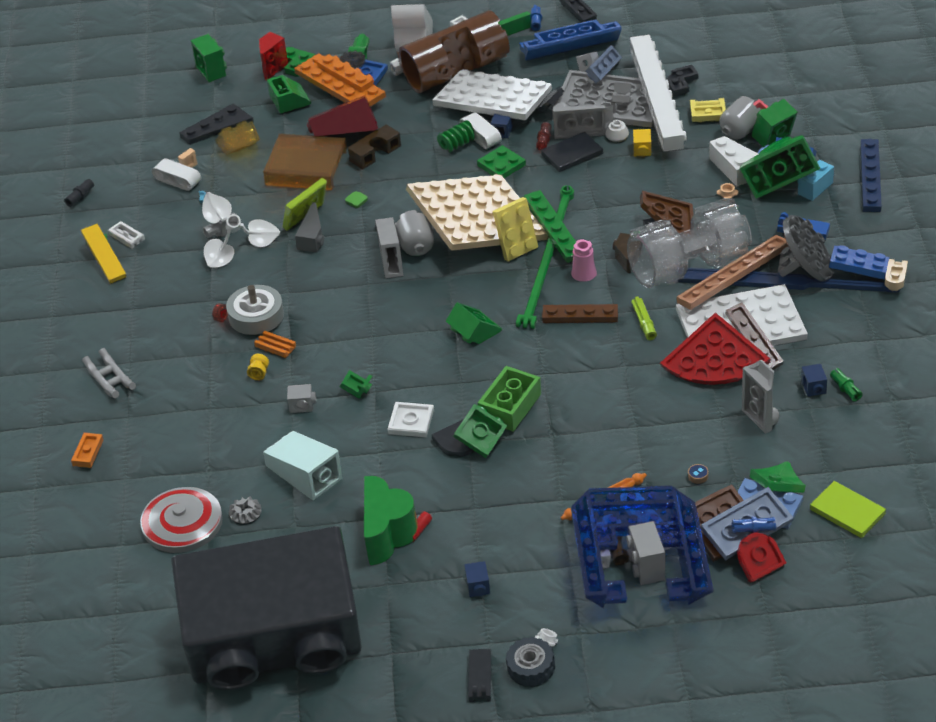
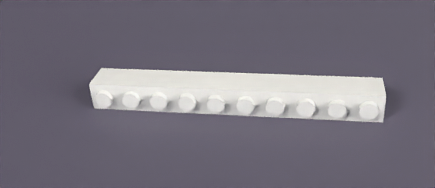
M650 35L630 37V52L663 152L684 149V141H687L686 132L683 131L682 120L679 121V111L676 110L675 100H672V91L669 90L668 80H665V71L662 70V62L659 60L658 51H655V42L651 40Z

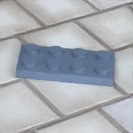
M767 487L703 523L700 529L722 557L727 560L737 554L741 540L747 535L752 534L751 532L733 533L732 519H750L755 516L756 518L775 517V531L791 523L794 517L770 488ZM769 530V531H757V532L763 533V534L769 536L770 534L774 533L775 531Z

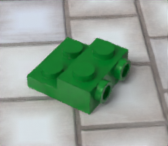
M474 404L453 437L487 458L507 425L502 419L489 414L485 408Z

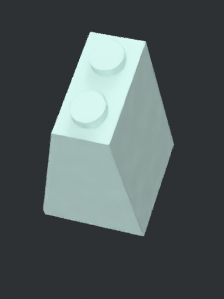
M295 431L282 437V439L263 452L265 465L311 500H315L343 479L338 450Z

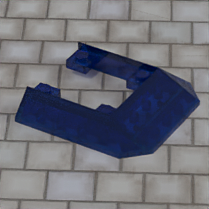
M673 486L589 488L571 506L585 598L603 609L605 604L627 602L624 580L605 581L600 550L617 549V537L629 535V526L654 521L663 548L677 547L683 578H666L665 585L668 601H687L689 605L713 593L714 589L696 503Z

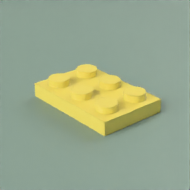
M522 197L492 211L506 261H510L538 248L526 198Z

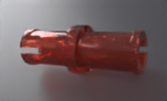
M542 123L541 129L537 134L536 148L540 151L546 148L547 143L550 141V131L552 129L550 123Z

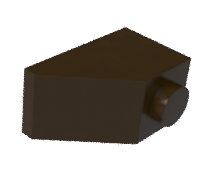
M620 233L613 242V250H615L616 260L627 273L632 272L641 253V236Z

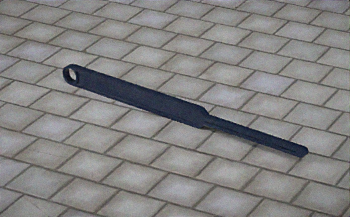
M669 267L665 271V278L670 282L698 284L720 269ZM754 271L730 285L768 288L785 284L787 289L796 290L818 287L884 292L900 291V289L898 291L889 290L885 286V282L828 279L823 282L816 278H809L805 274H787L782 277L779 273ZM672 272H675V273H678L679 275H678V276H669L668 274H669V273H672Z

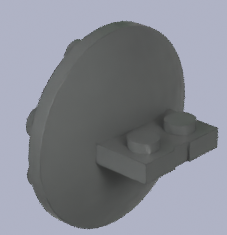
M790 215L783 221V231L788 247L780 253L778 273L784 277L801 266L807 273L819 281L824 282L830 279L834 274V269L829 268L831 255L823 243L825 240L822 234L815 232L812 223L808 219L803 220L796 215Z

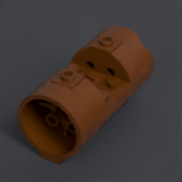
M488 10L439 32L401 46L399 52H397L399 65L410 86L417 93H422L450 81L461 70L466 69L470 71L475 68L478 69L507 57L506 54L510 51L509 41L505 29L502 30L498 23L500 22L498 16L493 11Z

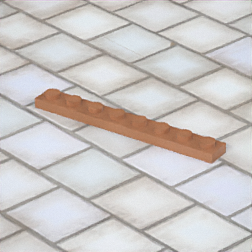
M778 235L773 236L677 296V303L692 310L779 255L783 249L788 247L786 239Z

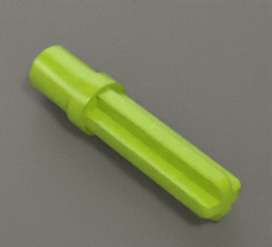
M636 296L631 303L639 319L640 327L647 340H654L657 337L654 323L649 317L642 298Z

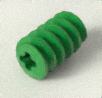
M465 120L437 135L438 144L449 153L453 149H458L459 146L462 147L464 143H469V140L473 141L475 139L474 128L469 120Z

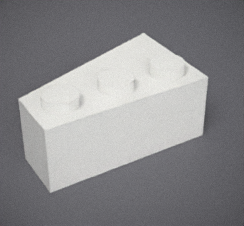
M725 136L710 141L709 159L736 186L747 183L740 170V166L758 155V153Z

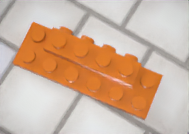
M318 53L294 68L295 74L345 103L366 95L371 107L386 97L385 91L374 85V79L370 74L365 75L359 68H352L348 62L340 61L336 55L331 56L328 54L323 56Z

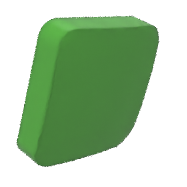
M358 191L351 193L345 199V203L355 208H359L368 201V197Z

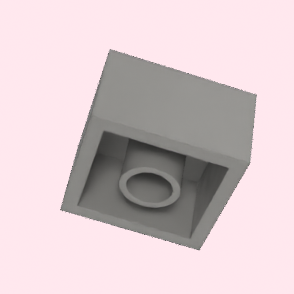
M654 521L629 526V535L626 536V541L630 549L627 550L629 562H633L632 570L634 577H638L640 585L664 581L665 551Z

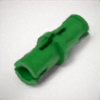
M836 368V371L832 370L830 378L839 385V389L845 392L852 401L860 400L863 393L854 385V381L847 377L839 368Z

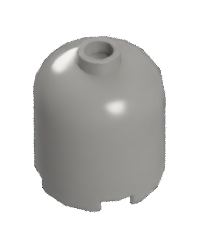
M742 96L722 113L719 120L720 127L726 136L739 140L753 131L757 113L761 110L760 107L757 109L753 104V99Z
M416 210L401 214L400 219L395 223V228L404 252L412 256H421L428 253L433 247L434 236L431 223L424 213H417Z

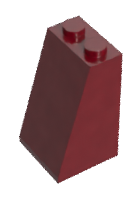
M363 95L310 117L307 127L310 134L323 136L377 130L378 124L366 95Z

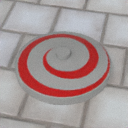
M180 487L165 491L153 498L144 508L140 524L143 536L151 546L164 552L182 553L200 548L211 541L220 530L223 518L221 506L211 493L194 487Z

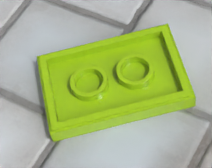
M324 178L318 180L286 204L283 228L286 231L305 218L313 202L316 203L317 208L324 203L327 181Z
M833 481L810 504V510L860 538H863L886 514V509L836 481Z

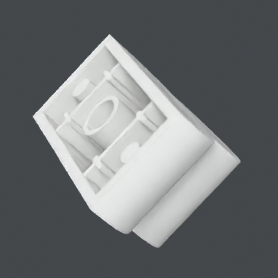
M424 4L391 5L396 52H399L401 46L432 34L433 19Z

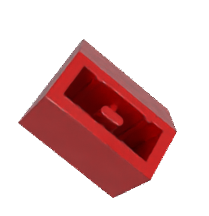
M272 32L259 39L260 56L264 80L266 81L288 64L285 39Z

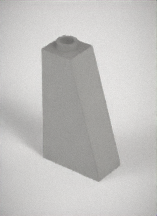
M393 217L377 219L375 222L385 278L403 276L399 240Z

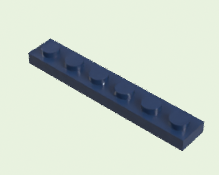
M861 139L863 212H881L879 139Z

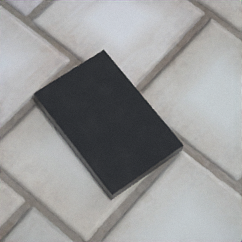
M586 132L541 149V155L558 172L603 154V148Z

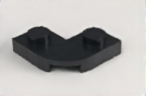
M693 65L671 70V74L666 80H668L669 90L672 91L673 96L688 93L689 85L686 82L698 79V72Z

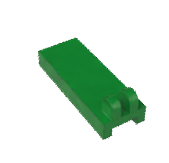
M526 11L498 23L502 30L505 29L507 36L531 28V14Z

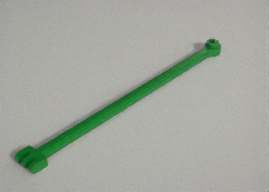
M567 185L563 186L560 190L561 200L557 210V215L562 222L569 201L574 199V189L568 186L567 191ZM550 237L548 238L524 315L518 314L516 327H520L523 322V328H528L529 323H531L530 328L535 329L537 316L533 315L555 248Z

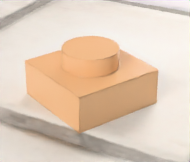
M190 148L179 155V163L191 168L196 166L195 150Z

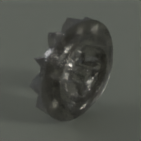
M356 50L354 52H344L340 56V61L348 62L354 69L361 67L366 61L365 55Z

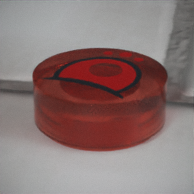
M217 303L213 308V319L217 322H224L228 315L226 304Z

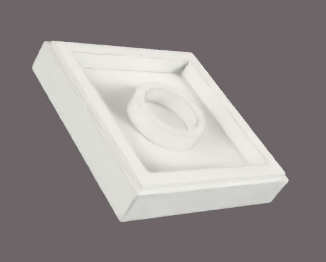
M395 402L387 429L388 434L427 437L434 405Z

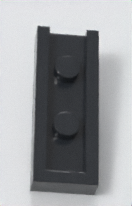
M559 0L562 6H565L581 23L597 19V14L583 0Z
M469 649V702H474V699H487V701H491V649Z

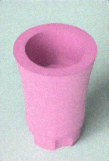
M581 239L574 244L571 275L577 281H590L597 274L593 248L590 241Z

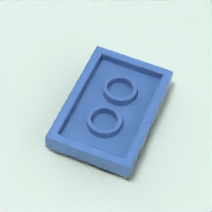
M745 478L738 493L743 500H746L765 488L756 481ZM772 491L790 514L795 517L803 502V495L793 492ZM791 523L782 528L789 529Z

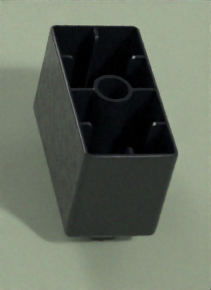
M338 526L185 553L171 558L182 645L192 679L195 683L208 682L217 689L231 690L253 683L258 678L260 672L296 666L299 670L306 673H324L341 666L347 656L358 654L362 650L357 610L341 528Z

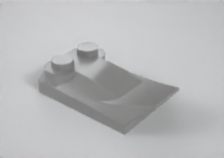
M558 103L553 107L555 139L570 138L582 132H586L589 136L606 135L608 125L613 122V106H568L565 103Z
M759 360L743 368L742 411L766 434L772 431L773 425L778 423L780 415L778 410L773 407L774 371L763 360Z

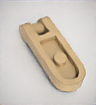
M889 259L885 277V286L889 290L898 291L903 288L908 261L896 262L895 259Z

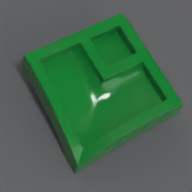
M788 461L773 467L751 469L749 477L764 488L769 487L771 491L805 492L806 485L797 477Z

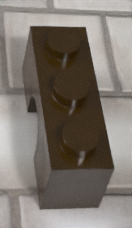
M387 124L348 147L349 161L364 170L376 162L375 151H385L390 154L401 147L400 132Z

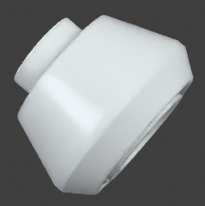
M614 120L608 125L605 134L610 141L621 142L629 136V131L624 122Z

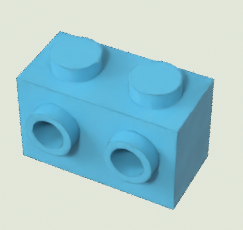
M821 160L817 161L820 170L797 180L798 195L811 201L833 184L834 166Z

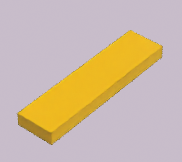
M95 224L81 229L85 241L109 283L111 284L126 278L123 267L99 225Z

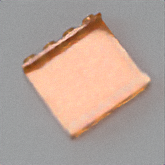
M279 134L263 171L265 185L308 189L318 180L324 178L327 181L326 190H333L335 170L342 153H347L345 138Z

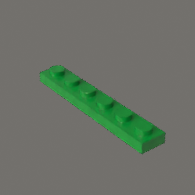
M541 190L524 195L529 208L566 263L573 261V249L576 241Z

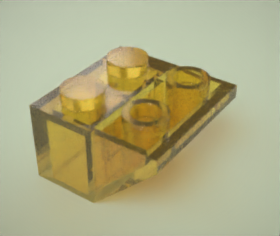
M243 121L233 129L227 127L221 130L222 132L215 139L226 155L260 141L252 121L249 123Z

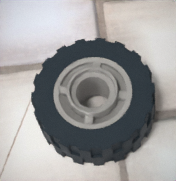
M535 637L522 638V640H517L515 644L509 647L510 649L506 653L507 669L510 678L515 680L517 684L531 687L538 684L541 685L554 674L556 667L554 652L547 641Z

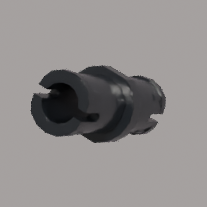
M86 179L80 186H76L73 192L64 199L65 204L71 207L78 200L83 199L86 193L95 186L94 182L91 179Z

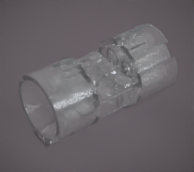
M724 198L694 208L695 214L691 219L690 230L678 233L671 226L670 220H659L630 230L631 236L627 242V254L635 277L646 288H652L663 283L668 285L676 284L687 273L688 259L698 257L697 254L700 255L707 265L715 266V268L726 266L725 263L749 252L748 245L752 244V236L746 216H741L737 210L739 207L735 204L734 199Z

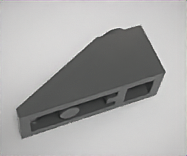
M315 202L311 204L295 235L297 250L318 252L320 246L324 244V235H322Z

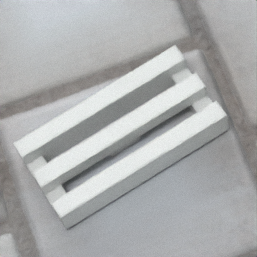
M121 221L108 230V234L131 249L135 247L134 244H140L139 240H145L142 233Z

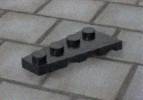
M233 103L179 132L180 138L191 145L210 138L212 134H223L226 129L232 127L237 129L244 123L252 124L254 120L252 116Z

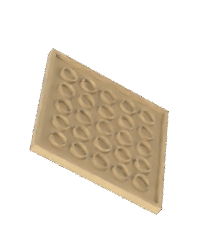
M502 175L454 180L447 179L423 183L416 182L407 184L406 191L451 251L501 245L492 211L520 199ZM530 211L537 241L547 240V233Z

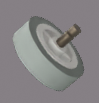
M265 285L243 287L234 292L226 304L230 325L233 329L243 334L255 335L262 334L264 331L268 332L277 327L284 316L281 295L274 288Z

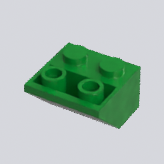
M284 75L267 79L269 96L279 113L311 104L300 83Z

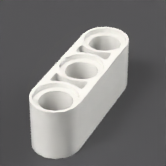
M476 112L459 120V123L465 120L470 121L474 128V140L484 149H488L502 141L499 131Z
M163 159L152 169V174L157 180L186 191H190L201 181V174L196 169L169 159Z

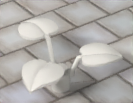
M207 192L202 204L204 218L211 224H216L220 220L226 222L227 229L224 242L219 239H212L205 244L204 257L207 266L211 268L223 267L232 260L234 248L227 245L230 233H236L242 228L246 234H249L248 240L253 246L264 248L279 236V229L267 221L256 219L248 224L249 230H247L244 224L241 223L240 217L231 214L232 207L227 199Z

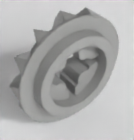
M251 496L247 499L242 497L239 501L234 500V504L230 505V518L237 523L252 522L261 514V504H259L257 499L253 500Z

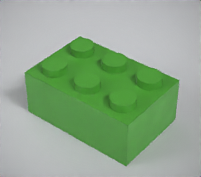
M505 366L479 400L478 406L485 408L492 416L502 419L507 425L506 429L514 432L541 395L540 377Z

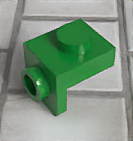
M349 370L339 387L360 398L363 392L367 394L372 384L369 381L372 375L369 374L367 379H364Z

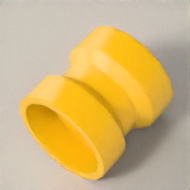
M254 354L251 357L247 375L253 380L264 379L269 359L263 354Z

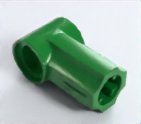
M359 34L355 38L353 46L349 47L348 56L367 60V49L370 43L369 37L365 34Z

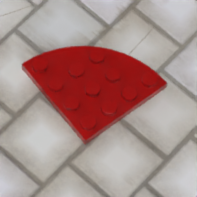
M715 312L661 361L660 365L669 373L686 381L716 385L743 379L744 367L752 365L759 360H763L768 365L771 360Z

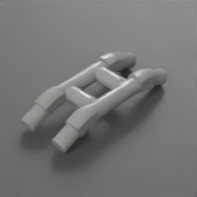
M105 348L99 350V354L106 364V367L100 370L95 367L88 356L82 359L90 375L96 379L110 397L117 398L119 396V392L112 386L121 382L126 388L131 390L136 388V384L122 372ZM111 372L116 375V377L107 381L103 377Z

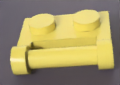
M724 98L711 101L690 100L692 122L719 121L722 113L726 110Z

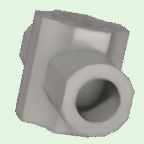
M220 220L216 224L207 225L203 228L205 236L207 238L214 235L225 237L227 234L226 222Z

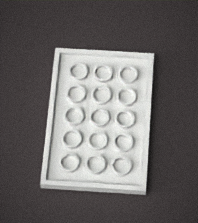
M464 69L459 71L435 96L433 106L489 115L499 114L514 119L526 120L550 93L552 84L545 83L544 81L537 82L530 81L529 79H517L512 76L504 77L498 74L491 75L484 74V72H471Z
M785 284L709 298L692 310L676 304V311L687 338L715 312L735 328L725 312L743 302L773 346L806 340L808 337V333Z

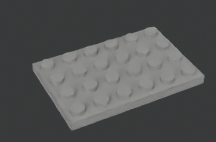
M569 70L562 86L564 90L563 95L555 102V105L565 103L568 106H613V121L620 120L626 125L652 128L653 118L639 78L606 74L598 83H595L588 77L586 72ZM616 81L631 82V99L629 102H626V105H617L616 102H612L614 82Z

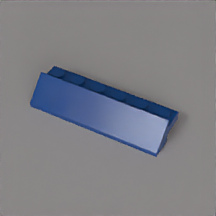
M597 20L534 33L535 40L522 42L519 45L526 61L618 40L622 28L617 21L600 24Z

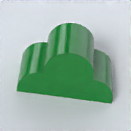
M801 135L794 138L786 137L770 144L758 155L740 166V170L757 199L820 170V166L804 136Z
M364 476V540L369 564L377 565L385 562L392 556L394 547H402L413 541V536L418 528L414 500L409 492L403 489H389L387 482L380 477Z

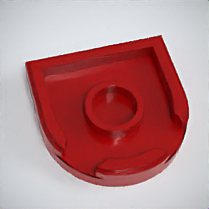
M757 532L747 535L738 546V560L749 583L787 564L775 540L763 533Z

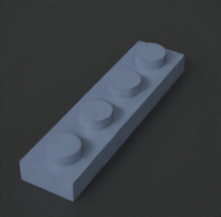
M611 45L585 71L591 80L598 83L622 57Z

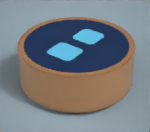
M702 464L692 465L688 469V479L696 484L706 482L708 480V468Z

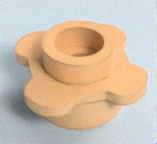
M725 183L721 185L720 190H717V195L722 196L725 200H730L733 196L738 195V190H735L733 184Z

